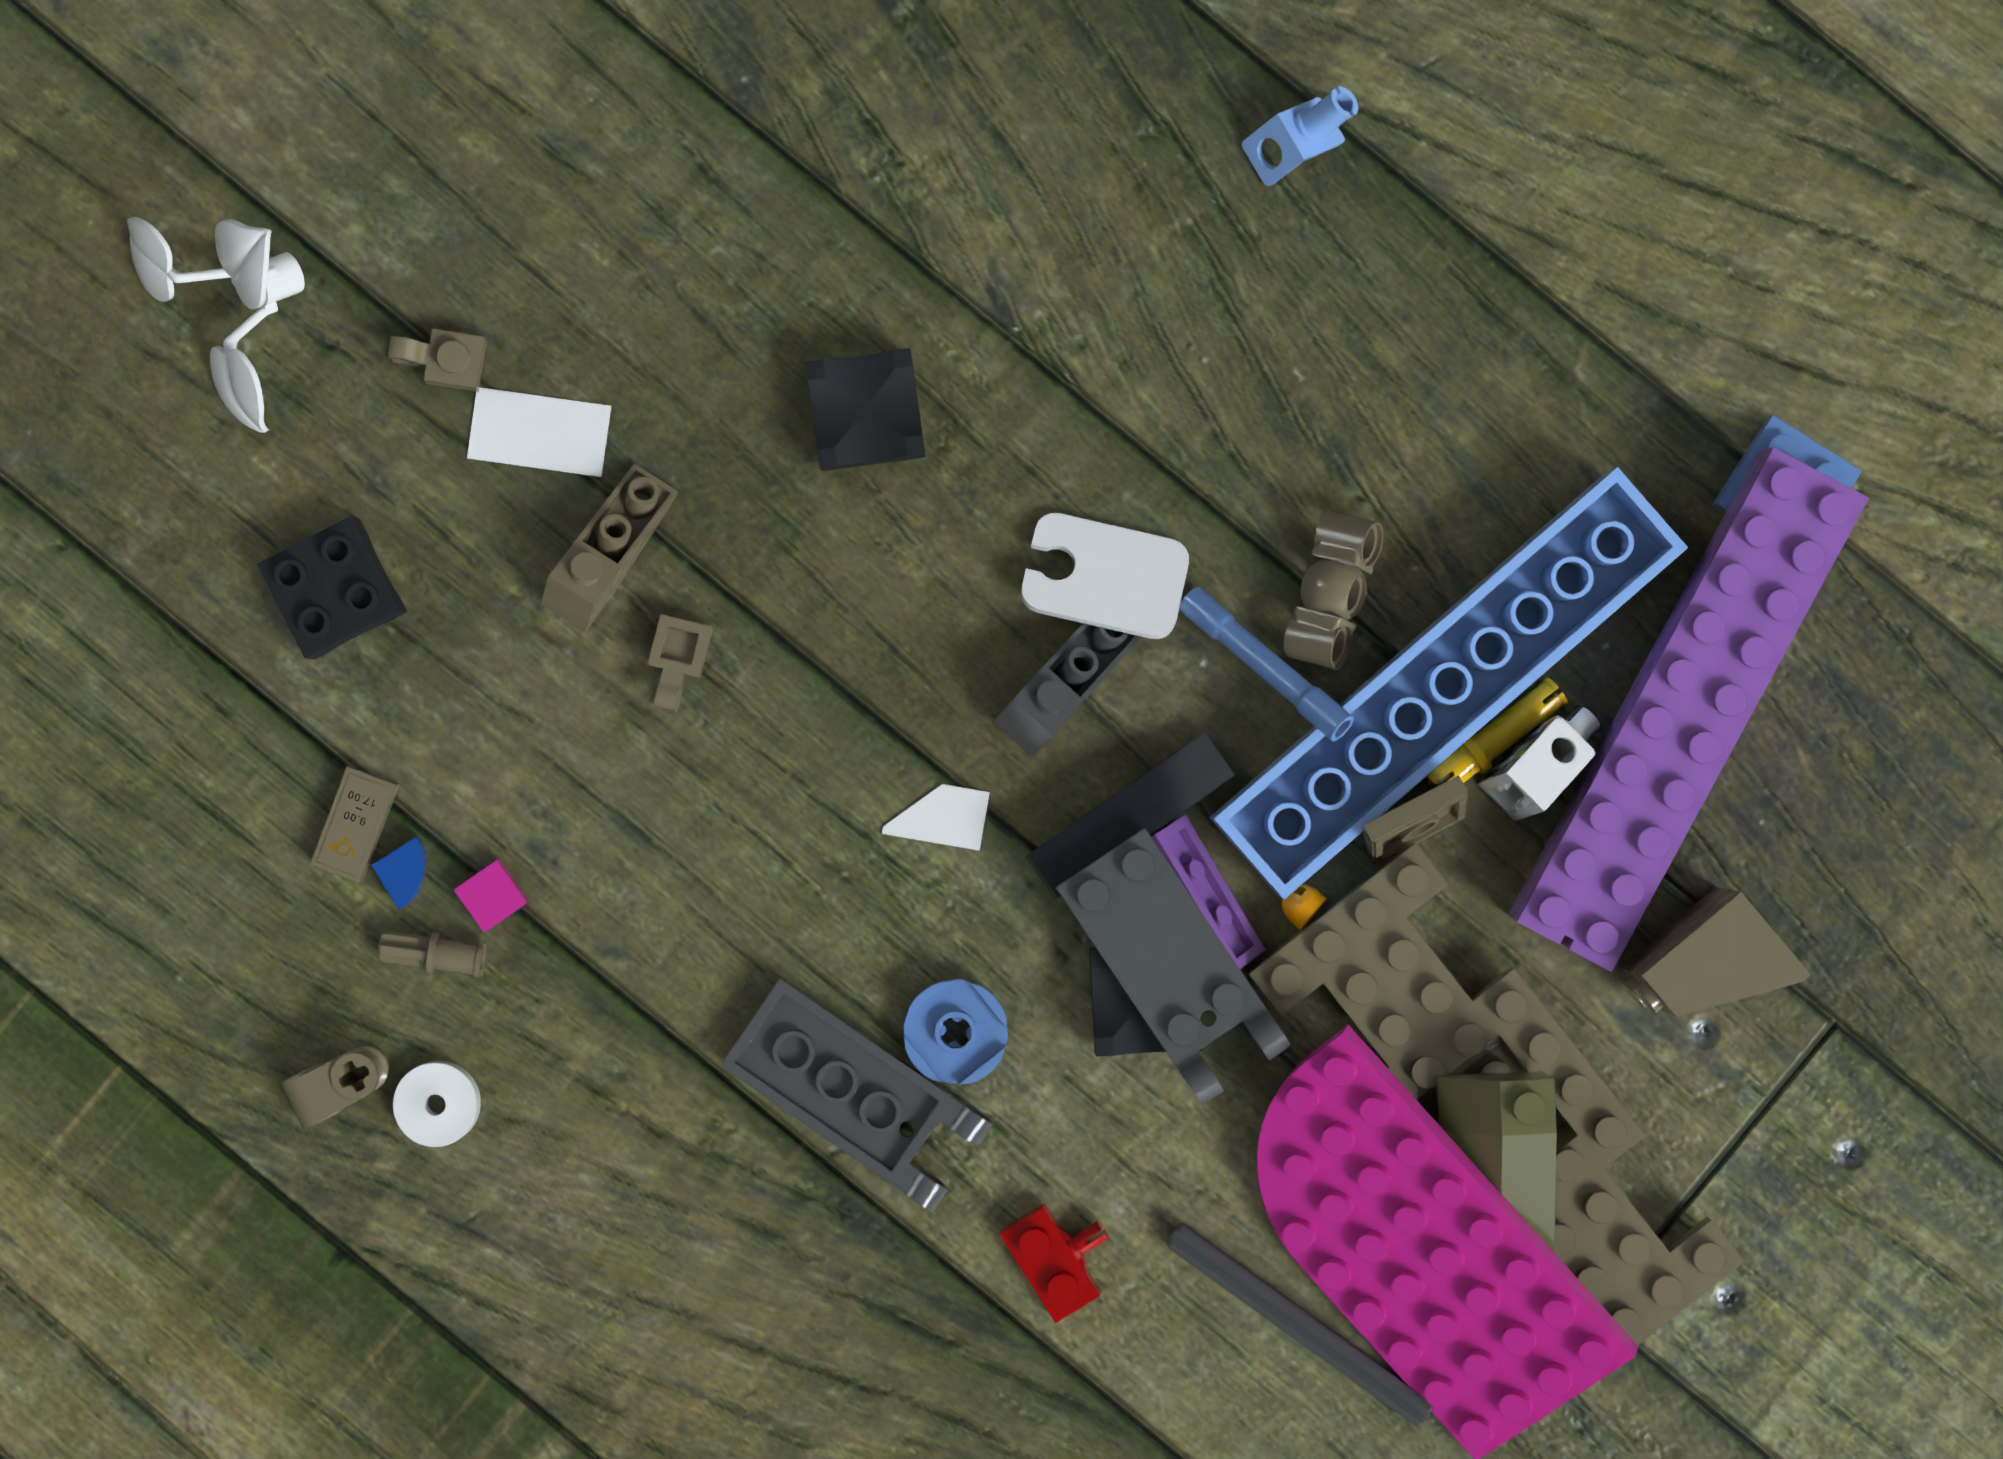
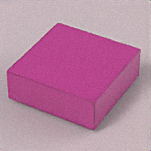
M500 859L495 860L454 889L483 933L488 932L530 902Z

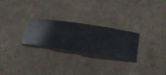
M1204 732L1117 793L1105 799L1025 857L1056 900L1061 897L1056 886L1141 829L1145 828L1149 835L1153 834L1235 776V774L1207 733Z

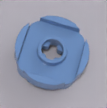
M965 978L940 980L923 989L910 1004L903 1025L905 1049L913 1065L929 1079L948 1084H970L984 1078L994 1070L1002 1059L1008 1040L1007 1017L1000 1001L983 985ZM948 1018H952L956 1022L962 1019L966 1020L970 1025L965 1031L966 1037L969 1040L963 1045H960L956 1040L947 1044L942 1038V1035L947 1031L943 1023Z

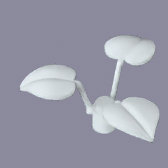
M132 217L127 219L131 255L136 272L145 289L155 299L161 302L173 299V282L186 283L231 278L232 284L235 286L242 302L250 309L255 310L259 308L224 339V348L221 346L211 348L210 367L215 388L229 411L239 421L255 431L264 433L270 431L264 423V401L259 377L249 359L237 349V343L267 315L278 311L276 301L298 294L304 290V276L297 260L288 252L269 258L272 232L270 229L252 227L233 219H226L218 222L215 228L216 250L223 268L180 272L172 267V252L160 232L141 218Z

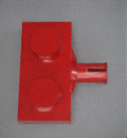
M1044 1203L1001 1229L999 1235L1052 1319L1057 1323L1100 1297L1101 1290L1087 1270L1084 1254L1104 1241H1108L1110 1238L1106 1229L1102 1231L1103 1225L1099 1220L1072 1236L1071 1233L1058 1224Z

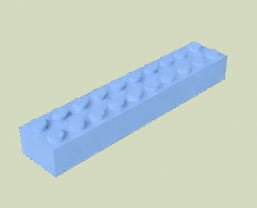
M1618 467L1604 473L1339 704L1354 717L1351 727L1340 739L1333 742L1315 726L1312 727L1209 818L1276 895L1285 900L1363 832V825L1386 812L1688 547Z

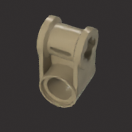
M362 1045L327 1062H319L283 1080L280 1084L303 1130L345 1110L347 1106L367 1097L385 1084L389 1077L390 1064L388 1057L382 1050L375 1046ZM365 1065L369 1075L356 1079L353 1076L352 1070Z

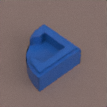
M415 837L371 865L399 910L405 908L415 899L424 880L427 855L420 837Z

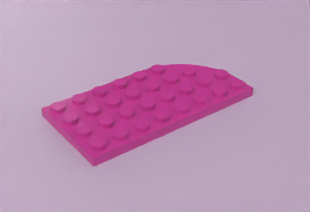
M1346 1025L1310 1053L1284 1080L1264 1117L1257 1149V1173L1260 1192L1267 1215L1275 1232L1300 1267L1400 1378L1433 1406L1431 1412L1473 1459H1481L1636 1356L1639 1346L1349 1025Z

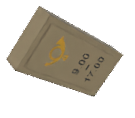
M347 766L310 865L356 883H363L400 784L352 766Z

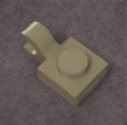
M432 329L430 344L410 338L391 336L388 358H392V363L425 368L424 381L426 384L479 392L487 340L483 336Z
M660 614L647 664L649 667L662 670L654 699L656 707L677 712L682 696L685 675L701 679L713 632L712 626Z

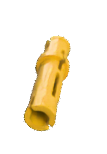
M1546 677L1540 685L1472 738L1470 737L1425 777L1426 782L1429 785L1432 783L1436 784L1449 774V777L1439 785L1458 775L1464 784L1477 772L1485 774L1492 768L1491 761L1561 707H1565L1568 704L1566 696L1563 692L1556 693L1543 703L1546 697L1559 688L1553 680Z

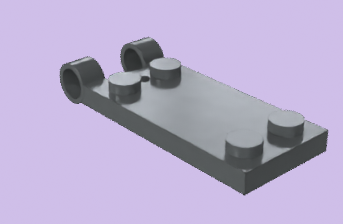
M1145 828L1056 886V889L1202 1106L1224 1092V1089L1198 1051L1240 1022L1244 1023L1269 1061L1291 1046ZM1206 1010L1213 1011L1215 1014V1021L1211 1025L1201 1023L1200 1016Z
M782 977L778 980L720 1065L930 1211H935L949 1188L933 1174L914 1165L911 1161L936 1124L941 1121L958 1135L976 1146L980 1145L994 1124L980 1111L953 1096ZM905 1121L912 1122L915 1126V1132L910 1136L903 1135L900 1131V1125Z

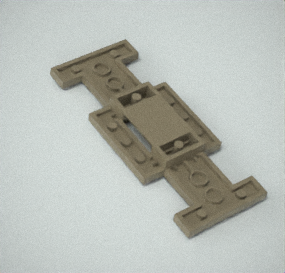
M1413 842L1247 973L1281 1016L1323 984L1378 1053L1385 1066L1437 1123L1436 1076L1524 1072L1501 1042L1506 1045L1526 1072L1543 1071L1554 1078L1555 1107L1565 1121L1563 1122L1556 1113L1554 1253L1634 1342L1639 1345L1745 1261L1709 1217H1705L1667 1248L1605 1170L1608 1165L1646 1136L1515 968L1510 967L1470 998L1408 920V916L1449 885L1419 846Z

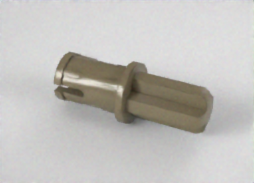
M386 931L382 933L378 943V957L382 962L426 968L427 974H434L435 970L481 977L486 959V943L476 944L441 939L440 933L433 932L431 937Z

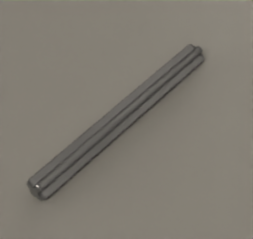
M1179 1223L1172 1230L1166 1241L1171 1251L1415 1426H1420L1430 1415L1433 1406L1403 1380L1185 1223Z

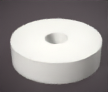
M430 1061L412 1069L399 1082L393 1098V1112L399 1128L412 1141L428 1147L446 1146L465 1136L476 1123L481 1108L480 1092L473 1077L464 1068L448 1061ZM431 1095H440L445 1100L446 1106L442 1113H436L429 1107Z

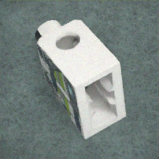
M1576 705L1564 719L1560 716H1555L1540 723L1478 785L1514 821L1544 812L1595 756L1594 749L1586 741L1600 727L1598 719L1585 707Z

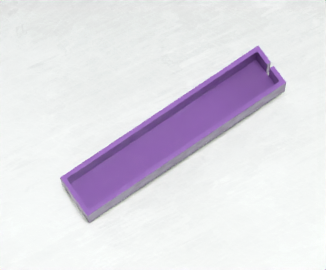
M1774 447L1759 450L1508 915L1512 919L1559 945L1561 943L1569 950L1611 972L1613 971L1869 497Z

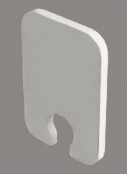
M1061 513L1044 515L1038 521L1031 548L1041 551L1059 549L1067 552L1074 562V570L1065 579L1052 580L1040 571L1026 568L1021 587V598L1030 610L1040 614L1097 627L1100 626L1150 639L1166 637L1173 631L1178 617L1189 565V554L1180 542L1171 538Z

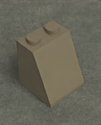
M1714 887L1619 967L1629 979L1623 984L1624 988L1642 1008L1645 1009L1648 1006L1654 1013L1660 1010L1675 1017L1803 982L1811 975L1742 892Z

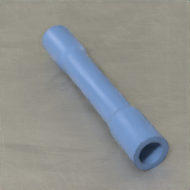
M1201 587L1192 589L1183 598L1179 607L1181 613L1212 639L1221 642L1289 700L1304 718L1331 741H1337L1349 730L1354 721V717L1323 690L1305 680L1240 625L1232 613Z

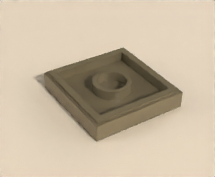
M1459 775L1363 825L1364 849L1372 864H1378L1403 851L1413 842L1417 844L1465 818L1468 791Z

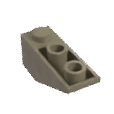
M634 463L549 574L541 605L586 632L618 589L673 503L678 491Z

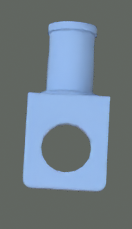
M1338 86L1331 90L1323 99L1316 97L1276 114L1242 142V148L1264 185L1271 186L1302 162L1341 145L1345 138L1339 126L1357 114V100L1348 89ZM1266 138L1275 140L1280 146L1282 160L1278 167L1268 164L1264 159L1262 144Z

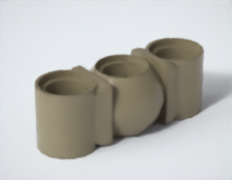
M1328 511L1322 516L1316 529L1314 548L1311 551V556L1319 560L1307 569L1300 588V597L1305 608L1295 606L1294 615L1285 632L1284 651L1287 657L1334 670H1339L1344 666L1351 651L1353 632L1357 626L1348 620L1359 613L1367 593V582L1363 573L1372 575L1373 565L1378 559L1382 548L1383 528L1379 522L1334 511Z

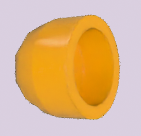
M1302 884L1285 900L1282 899L1283 914L1301 931L1321 910L1328 898L1312 886Z

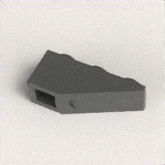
M1083 623L993 722L1033 757L1136 644L1141 636Z

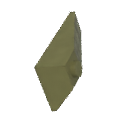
M1543 1071L1436 1076L1437 1116L1440 1127L1554 1252L1557 1141L1554 1078Z

